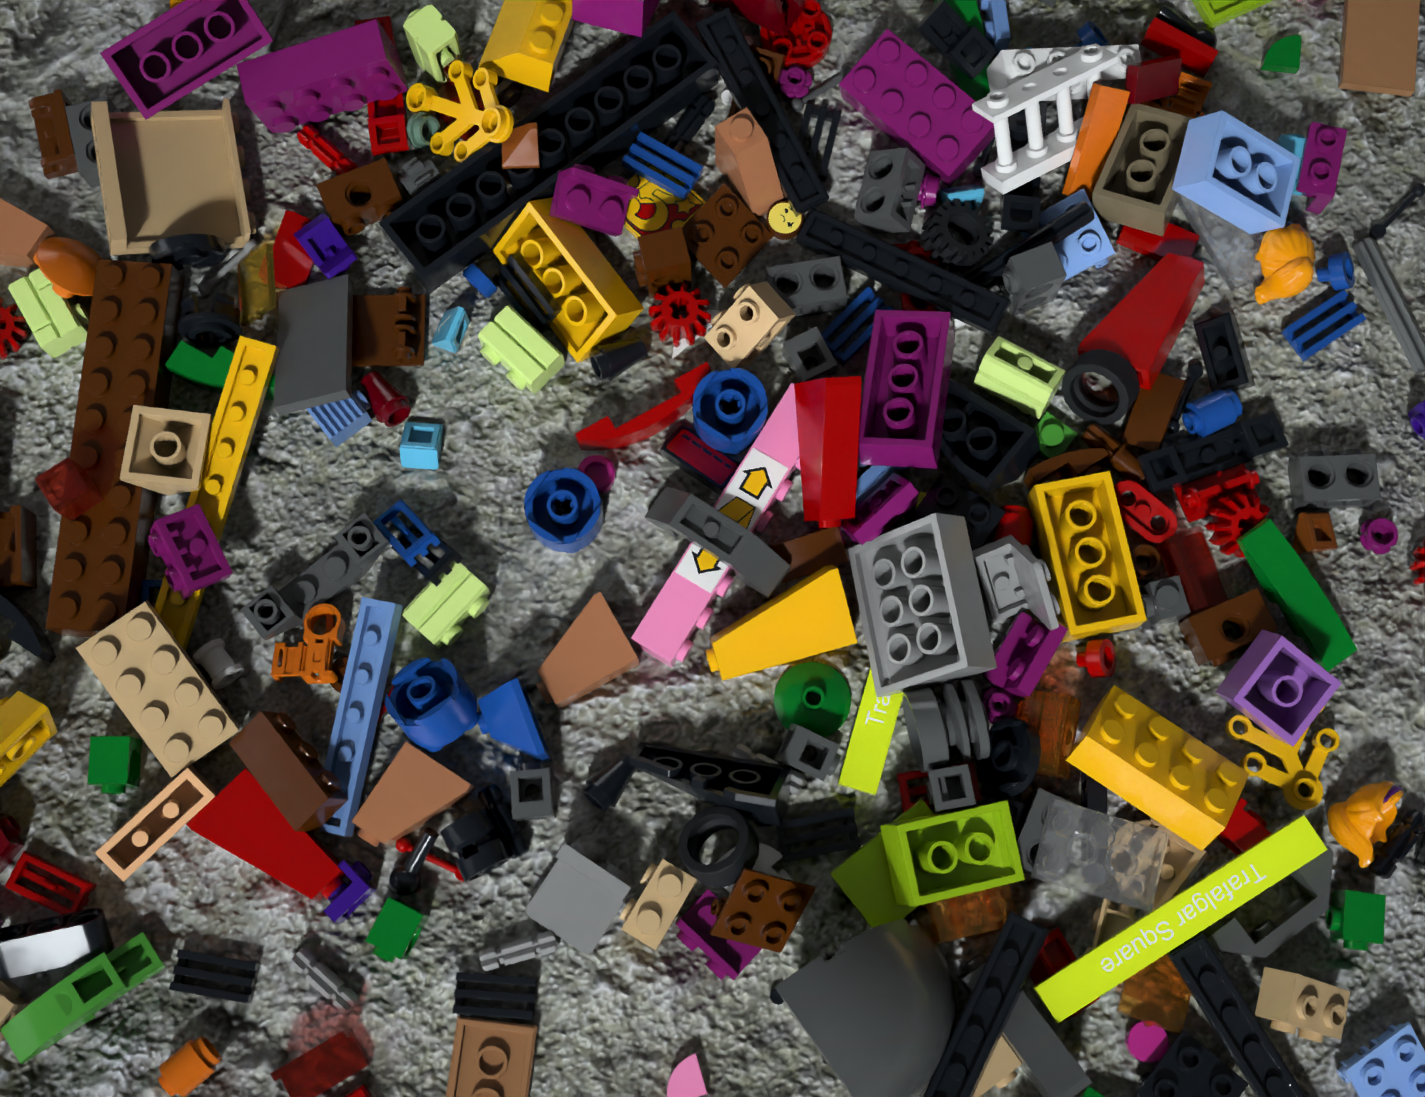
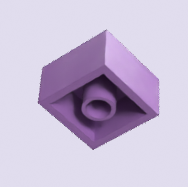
M1262 629L1215 692L1273 738L1294 747L1341 685V682L1282 635Z

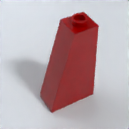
M1168 252L1081 341L1077 348L1078 355L1080 356L1089 350L1105 349L1117 353L1134 368L1140 387L1151 390L1205 284L1204 262L1198 261L1189 255H1177Z
M861 376L829 377L794 384L804 521H818L819 528L841 527V519L855 518Z
M247 768L238 774L186 824L192 831L312 900H321L323 897L328 900V897L345 883L342 879L346 874L338 867L339 860L312 832H295Z

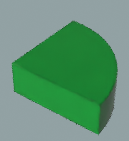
M1302 35L1287 36L1275 42L1264 56L1260 70L1296 74L1300 68Z

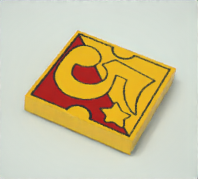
M650 163L645 165L682 187L686 184L670 174L657 169ZM635 174L628 181V186L639 189L638 197L629 199L624 227L636 239L639 236L683 227L705 201L694 190H691L685 201Z

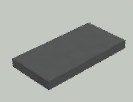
M348 274L279 291L276 346L280 350L275 366L274 409L279 415L351 398L353 281Z

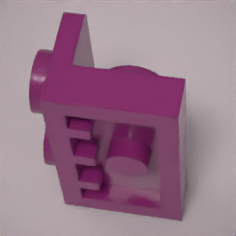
M1312 122L1309 125L1296 184V190L1302 192L1303 196L1308 197L1305 211L1320 214L1333 199L1347 129Z
M574 164L573 167L558 172L549 215L614 237L622 235L629 199L638 197L639 189L628 186V180L618 176H607L605 178L596 175L595 169L592 167Z
M893 473L855 508V518L843 519L841 521V528L855 545H863L866 541H872L884 534L917 504L916 496L919 492L910 481Z
M200 504L155 520L150 529L151 535H148L150 547L156 557H162L167 567V570H165L166 580L172 591H178L183 600L191 597L197 590L231 577L233 572Z
M1024 612L1018 613L994 653L997 668L983 672V678L998 688L1011 693L1014 697L1030 696L1068 629L1059 624V628L1050 631L1044 623L1038 622Z
M707 889L675 923L681 929L675 936L692 952L699 947L710 958L704 964L718 978L723 980L728 975L734 981L762 948L710 935V931L716 921V915L711 914V904L714 899L718 898Z

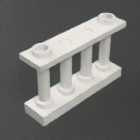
M1096 43L1086 45L1079 52L1001 90L992 91L986 97L972 103L973 111L994 125L998 158L981 168L983 181L1004 195L1071 161L1083 117L1073 122L1070 86L1086 79L1089 100L1093 83L1102 85L1101 71L1119 63V56ZM1055 94L1059 128L1043 137L1039 101ZM1025 109L1028 143L1026 146L1012 152L1008 117Z

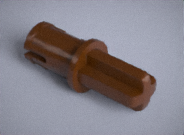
M1097 423L1090 424L1082 433L1081 439L1089 447L1105 448L1109 455L1104 465L1107 467L1111 465L1126 479L1142 482L1145 477L1137 457L1126 448L1128 445L1126 442L1121 444Z

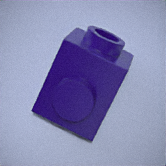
M324 213L293 234L316 267L328 279L345 273L351 267V263L358 258Z

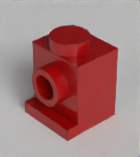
M1242 797L1238 799L1226 828L1216 837L1236 856L1272 834L1266 829L1268 824L1260 815L1252 810H1247L1246 812L1243 809L1248 802Z

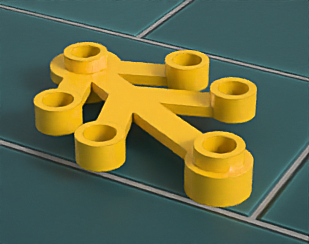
M455 60L449 66L448 76L455 84L461 104L439 97L433 87L421 83H415L409 88L406 95V104L408 109L415 113L427 112L430 114L436 111L457 118L441 133L437 132L431 137L430 149L432 153L437 155L449 156L454 149V141L474 125L479 126V130L467 141L458 142L455 146L454 158L457 162L462 163L489 141L497 144L505 142L512 133L514 118L509 108L499 105L494 90L498 83V76L495 71L481 67L475 71L473 76L471 64ZM472 76L474 87L480 90L485 107L484 111L479 110L470 85Z
M1236 715L1227 720L1225 731L1230 738L1234 740L1242 739L1281 758L1286 770L1285 773L1267 765L1265 758L1261 754L1251 752L1244 755L1239 762V767L1250 773L1248 777L1256 776L1282 789L1285 801L1297 810H1309L1321 802L1323 786L1318 776L1329 752L1334 751L1339 746L1340 738L1336 731L1324 728L1314 733L1312 737L1314 748L1303 767L1298 751L1309 727L1293 747L1253 727L1251 721L1246 716ZM1234 721H1240L1244 725L1243 734H1237L1233 730ZM1322 734H1327L1330 737L1331 745L1329 748L1321 744L1320 737ZM1249 758L1257 760L1259 767L1256 772L1249 770L1247 767ZM1301 783L1309 787L1310 792L1307 797L1301 796L1298 791Z

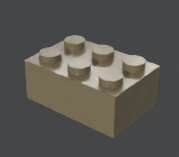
M1131 104L1092 193V205L1098 218L1163 237L1181 195L1172 190L1188 122L1194 118L1143 104Z

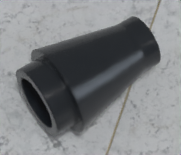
M640 337L598 345L595 351L589 353L592 368L601 381L606 378L610 381L648 356L646 347Z
M620 753L616 759L585 781L587 786L582 790V793L595 807L606 812L610 806H616L637 768L629 765V756Z

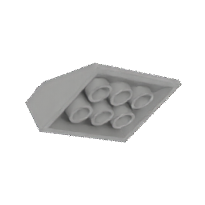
M934 513L882 534L872 541H866L863 545L858 544L848 548L876 697H884L951 682L997 668L964 516Z

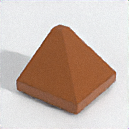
M528 123L513 128L509 138L502 143L503 169L540 168V144L537 123Z
M1303 512L1298 515L1292 548L1298 555L1337 548L1329 512Z

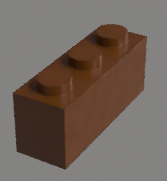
M260 711L229 744L295 832H317L349 800L340 789L342 784L332 772L325 770L318 761V752L312 745L301 739L295 731L297 729L295 722L288 715L282 712Z

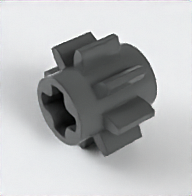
M414 157L401 166L405 175L398 180L406 194L412 199L441 178L442 175L430 159L422 163Z

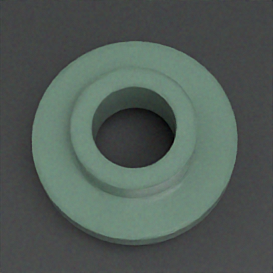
M427 112L414 113L407 124L408 139L418 149L429 148L431 137L437 132L441 133L438 120Z

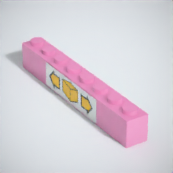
M793 383L788 387L713 507L754 534L757 531L762 534L765 532L774 516L770 512L776 500L781 502L785 500L794 484L789 479L796 468L801 470ZM690 543L632 635L633 645L671 668L677 660L683 663L694 646V642L690 641L697 627L703 630L714 613L710 606L717 595L723 598L734 581V577L730 576L733 569L695 544Z

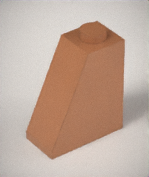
M747 107L715 126V165L736 196L759 219L768 213L772 205L785 201L768 138Z
M0 198V265L39 269V266L33 260V255L44 240L58 236L47 224Z
M601 592L593 595L537 670L542 681L536 684L546 704L554 701L559 710L640 664L636 653Z
M405 742L351 822L360 827L357 835L371 845L377 847L381 841L391 846L399 838L409 835L470 796L476 787L408 742Z

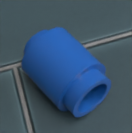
M1217 389L1186 404L1182 421L1189 433L1204 438L1235 423L1237 417L1242 414V404L1236 393L1231 389L1224 391Z

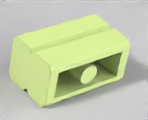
M431 4L410 13L403 27L415 62L424 72H427L428 77L437 87H444L451 81L448 76L451 63L455 60L464 61L456 31L446 20H443V16Z
M39 268L29 273L28 277H22L9 284L8 289L40 347L49 356L56 358L71 350V347H76L86 341L88 331L86 325L89 323V316L80 303L74 305L71 298H63L57 295L52 289L53 283L44 276Z
M507 305L499 312L494 320L490 321L478 334L481 346H483L479 350L480 353L494 366L500 362L509 371L506 377L521 391L527 387L533 394L537 393L565 364L563 354L510 305Z
M998 336L984 355L973 384L985 390L989 395L998 397L1017 407L1021 412L1040 419L1053 400L1066 370Z
M454 560L449 565L452 571L448 575L442 572L438 576L442 582L437 587L430 582L401 613L415 629L438 649L443 644L447 647L452 645L463 632L460 626L470 615L473 618L478 617L490 603L487 599L491 594L488 587L461 563L457 564Z

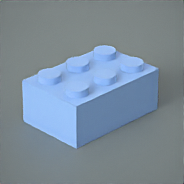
M1221 110L1189 120L1172 190L1248 234L1283 228L1301 158Z

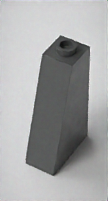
M982 953L966 962L962 966L965 973L958 977L970 996L989 957L985 958ZM1022 990L1002 1032V1037L1021 1061V1069L1041 1097H1074L1093 1082Z

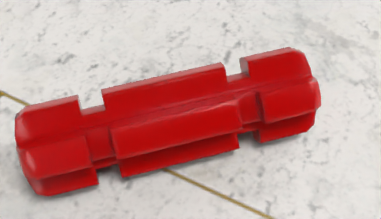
M306 124L298 131L297 138L299 142L307 149H311L312 153L332 171H336L337 175L358 168L355 162L349 157H345L339 148L324 135H320L319 131L312 125Z

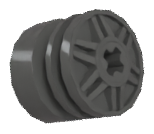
M969 677L957 681V693L951 682L943 683L942 702H937L929 686L906 691L902 694L903 713L911 748L918 768L922 773L947 768L949 766L950 748L954 749L962 764L970 761V748L977 760L990 757L989 723L986 710L973 681Z

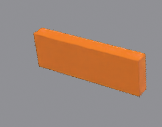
M1093 83L1062 191L1063 194L1071 196L1084 188L1089 199L1092 200L1093 190L1118 136L1130 91Z

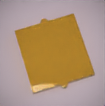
M264 244L256 251L251 250L250 255L237 264L240 323L243 326H248L256 320H262L264 314L276 307L272 244Z

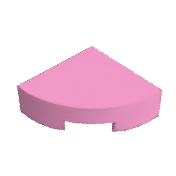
M696 1053L684 1058L672 1072L667 1086V1097H699L707 1094Z

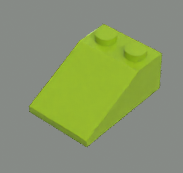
M1008 800L880 825L897 905L915 907L1025 880Z

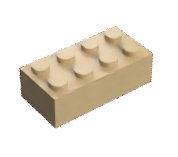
M148 600L76 647V650L171 778L239 732L240 726Z

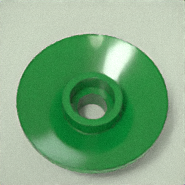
M805 662L790 668L780 678L774 693L776 715L787 730L791 723L822 737L833 734L843 725L851 707L850 690L845 679L834 668L819 662ZM809 692L818 693L820 696L819 704H808L806 695Z

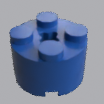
M740 368L716 370L709 373L699 382L693 394V426L700 439L715 450L739 454L750 448L768 419V398L763 384L755 375ZM732 407L737 408L736 414L732 412L729 415L724 413V409L729 411Z
M573 468L549 470L537 476L526 491L524 498L526 520L535 538L545 547L557 552L575 553L589 545L599 534L604 520L602 501L595 483L583 472ZM570 505L571 513H563L559 516L557 509L559 507L566 509Z
M429 657L411 662L395 675L391 682L394 688L390 697L386 693L385 706L391 717L415 745L433 753L459 738L466 730L476 726L479 721V714L477 713L476 695L455 666L445 658H440L441 661H431Z

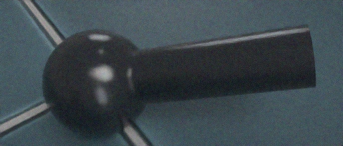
M1163 5L1157 12L1156 18L1216 48L1217 38L1212 30L1208 28L1196 29L1166 5Z
M425 828L406 863L392 870L389 876V885L396 894L408 896L419 888L421 883L419 870L439 836L434 829Z

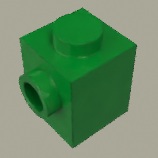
M1351 890L1332 891L1331 906H1329L1325 915L1326 928L1330 930L1329 939L1343 941L1344 949L1368 951L1369 944H1383L1386 895Z

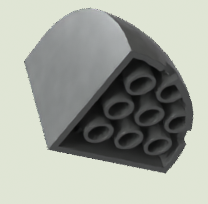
M905 919L891 921L862 932L841 943L835 953V957L829 961L823 960L819 956L775 986L801 1028L852 1097L920 1096L928 1087L954 1032L956 998L952 975L938 943L924 923L917 919H914L910 924Z

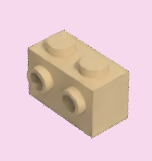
M767 281L752 285L747 283L742 286L733 296L735 302L729 309L721 311L711 321L713 327L704 337L730 368H742L751 365L796 315Z
M663 858L659 865L652 862L640 881V884L645 886L640 898L637 901L631 897L619 917L625 921L621 930L652 949L658 950L698 880Z
M1264 967L1255 1016L1271 1020L1270 1028L1295 1035L1296 1029H1298L1297 1037L1322 1043L1324 1036L1341 1040L1347 1018L1346 1012L1350 991L1297 973Z

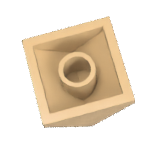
M133 405L119 479L168 496L199 490L212 415Z

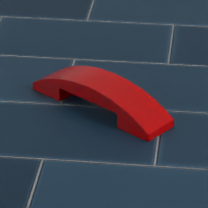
M390 16L354 21L356 26L377 19L396 47ZM404 92L399 93L390 100H377L367 103L369 115L367 121L373 156L409 150Z
M708 362L674 379L677 395L615 428L609 416H606L575 433L579 448L587 451L620 448L647 439L667 428L692 407L693 394L697 385L706 375L711 373V367Z

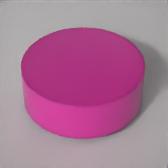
M591 455L586 457L578 467L579 471L586 474L595 483L599 494H603L612 488L616 474L614 466L608 458L602 455Z
M1141 1020L1133 1023L1128 1028L1125 1035V1045L1132 1057L1142 1062L1152 1063L1160 1060L1167 1051L1168 1036L1159 1024Z

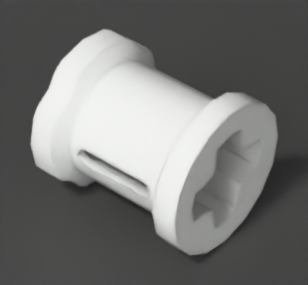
M221 638L206 643L192 657L196 664H201L212 678L211 685L215 690L228 686L244 672L242 665L235 664L225 651V642Z

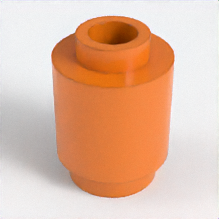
M201 1035L195 1041L190 1039L159 1066L161 1075L158 1077V1081L170 1096L173 1097L179 1094L182 1097H186L217 1070L216 1065L222 1061L221 1055L204 1036Z

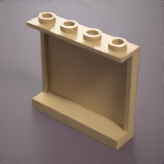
M223 98L222 109L159 111L146 120L141 112H108L107 101L91 102V126L110 255L149 253V247L152 243L163 238L184 234L218 236L224 239L226 249H237L245 246L250 239V235L256 233L254 212L247 211L246 201H250V185L248 178H242L240 167L245 166L244 149L242 145L236 144L235 134H239V118L237 112H231L229 98Z

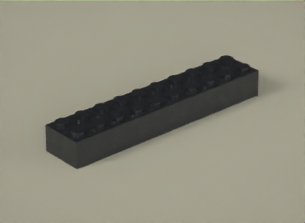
M674 11L670 12L645 30L642 37L637 36L513 126V128L528 123H537L539 129L540 168L503 169L502 143L490 142L378 222L386 240L428 293H432L495 247L529 201L553 197L558 172L569 169L574 164L586 165L594 168L595 173L628 150L633 143L635 144L640 132L647 135L694 102L698 95L705 94L718 84V62Z

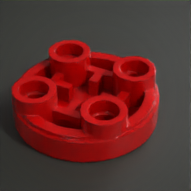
M802 0L804 10L784 37L761 26V47L787 54L784 69H787L790 65L802 66L804 70L811 68L823 60L828 53L832 36L831 24L816 0Z

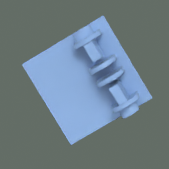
M1084 188L1040 213L1039 229L1081 202H1086L1094 213L1095 218L1093 221L1054 245L1067 274L1064 281L1092 266L1098 269L1109 263L1108 257L1116 254ZM1022 232L1024 238L1032 234Z
M1409 1022L1405 1024L1400 1023L1397 1026L1391 1024L1388 1026V1030L1378 1036L1376 1040L1373 1038L1369 1040L1371 1049L1364 1045L1361 1046L1359 1050L1362 1056L1355 1053L1349 1059L1342 1060L1340 1062L1341 1067L1337 1070L1338 1075L1346 1084L1351 1082L1358 1097H1425V1050Z

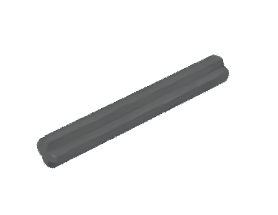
M1372 237L1365 238L1357 242L1353 246V250L1415 373L1425 372V340L1375 240Z

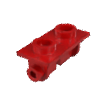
M1243 463L1176 487L1174 492L1187 522L1191 523L1210 516L1207 510L1211 508L1219 509L1217 498L1222 496L1230 497L1231 493L1242 492L1246 496L1248 494L1258 496L1254 485L1259 484L1260 480L1256 470L1252 469L1249 471Z

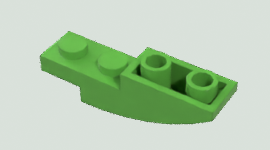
M142 932L106 955L103 952L29 1004L0 1030L20 1064H24L95 1018L96 1012L166 967L145 933Z

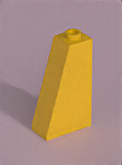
M833 564L824 566L709 638L712 648L705 650L710 671H718L723 681L856 644L857 639L838 568Z

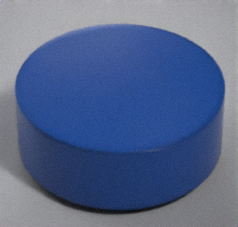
M473 263L463 271L462 275L485 298H490L498 290Z

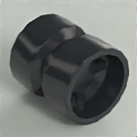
M486 808L458 819L440 832L449 851L458 854L459 857L455 863L465 882L472 881L491 872L512 858L502 838L494 837L493 833L496 826ZM477 844H478L477 848H478L479 852L476 851L475 848H474V846H476Z

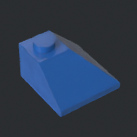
M518 678L508 681L477 700L481 711L477 712L479 714L478 725L483 735L489 733L496 742L543 763L552 761L526 688Z

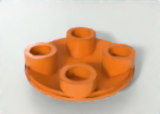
M51 237L44 240L33 255V260L39 266L44 276L53 283V291L63 298H72L74 295L93 296L98 259L103 260L99 254L84 243L71 238Z

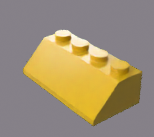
M504 0L478 69L481 67L495 71L498 76L549 92L575 20H572V0Z
M553 197L529 201L492 251L502 265L509 263L507 259L511 254H521L561 306L562 310L549 326L575 361L579 363L587 359L589 353L596 350V346L608 344L624 333L643 311L644 307L580 225L549 215ZM515 271V273L518 275V277L521 279V281L524 283V285H525L526 287H528V286L525 284V282L522 280V278L519 276V274ZM538 301V303L541 305V307L544 309V311H545L546 313H548V312L545 310V308L542 306V304Z
M17 691L11 698L7 696L0 700V787L58 732L49 708L20 691Z

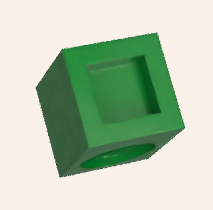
M90 736L87 784L101 787V794H126V787H139L142 740L131 736Z
M388 897L365 941L374 945L373 954L388 962L393 963L395 958L400 960L407 959L429 915L397 898Z

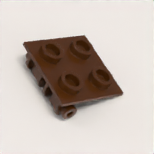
M725 183L713 193L682 227L688 253H691L723 288H726L773 237Z
M398 287L397 293L394 295H353L352 367L424 366L426 294H412L411 288Z
M744 867L729 897L713 900L711 914L716 915V921L710 931V935L781 953L812 897L815 887Z

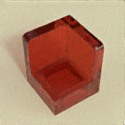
M69 457L35 478L53 510L69 520H74L104 500L87 471Z

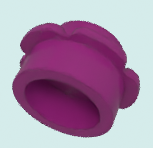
M790 65L787 70L782 72L779 80V91L789 100L794 98L801 99L809 92V87L812 85V76L808 71H804L802 66ZM796 79L798 83L793 84L791 80Z
M927 172L924 179H922L917 201H921L922 209L925 206L936 207L940 177L930 176V172Z
M1380 517L1375 520L1368 519L1360 528L1362 532L1360 536L1362 546L1366 550H1373L1375 554L1388 553L1391 549L1390 547L1395 546L1397 543V527L1388 519ZM1375 533H1379L1381 539H1377Z
M991 687L982 694V702L991 724H995L1005 717H1015L1017 713L1014 695L1002 688L996 689ZM996 702H1000L1002 704L1001 709L995 708Z

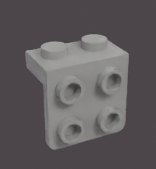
M1009 535L972 551L980 591L988 617L993 623L1030 609L1050 631L1059 628L1056 615L1060 614V607L1052 592H1049L1047 582L1051 580L1049 569L1043 559H1036L1027 544L1022 545L1012 535Z
M576 842L573 848L563 843L555 856L558 860L527 905L526 913L530 918L582 953L589 954L594 951L633 888L626 884L630 876L612 864H609L607 869L604 870L592 862L596 854L580 843Z

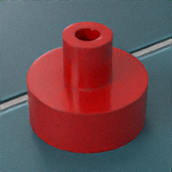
M1109 639L1090 640L1086 646V651L1077 653L1076 663L1078 667H1087L1090 676L1093 678L1112 677L1116 669L1115 648Z

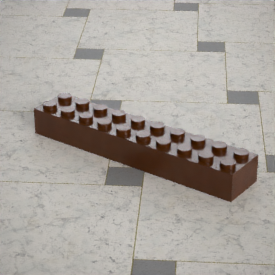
M101 259L97 261L45 627L61 636L92 637L141 604L142 580H146L150 551L148 535H151L150 529L154 520L157 492L121 481L119 478L133 405L168 409L173 374L165 364L176 349L178 322L181 314L180 304L183 298L185 279L174 265L170 263Z

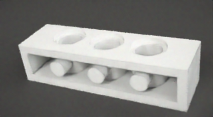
M1138 44L1102 46L1119 56V63L1101 71L1102 85L1125 90L1128 65L1141 62ZM1082 47L1001 50L986 69L990 92L1001 90L1079 52ZM1086 79L1070 86L1071 100L1088 99ZM1054 94L1042 101L1056 100V95Z

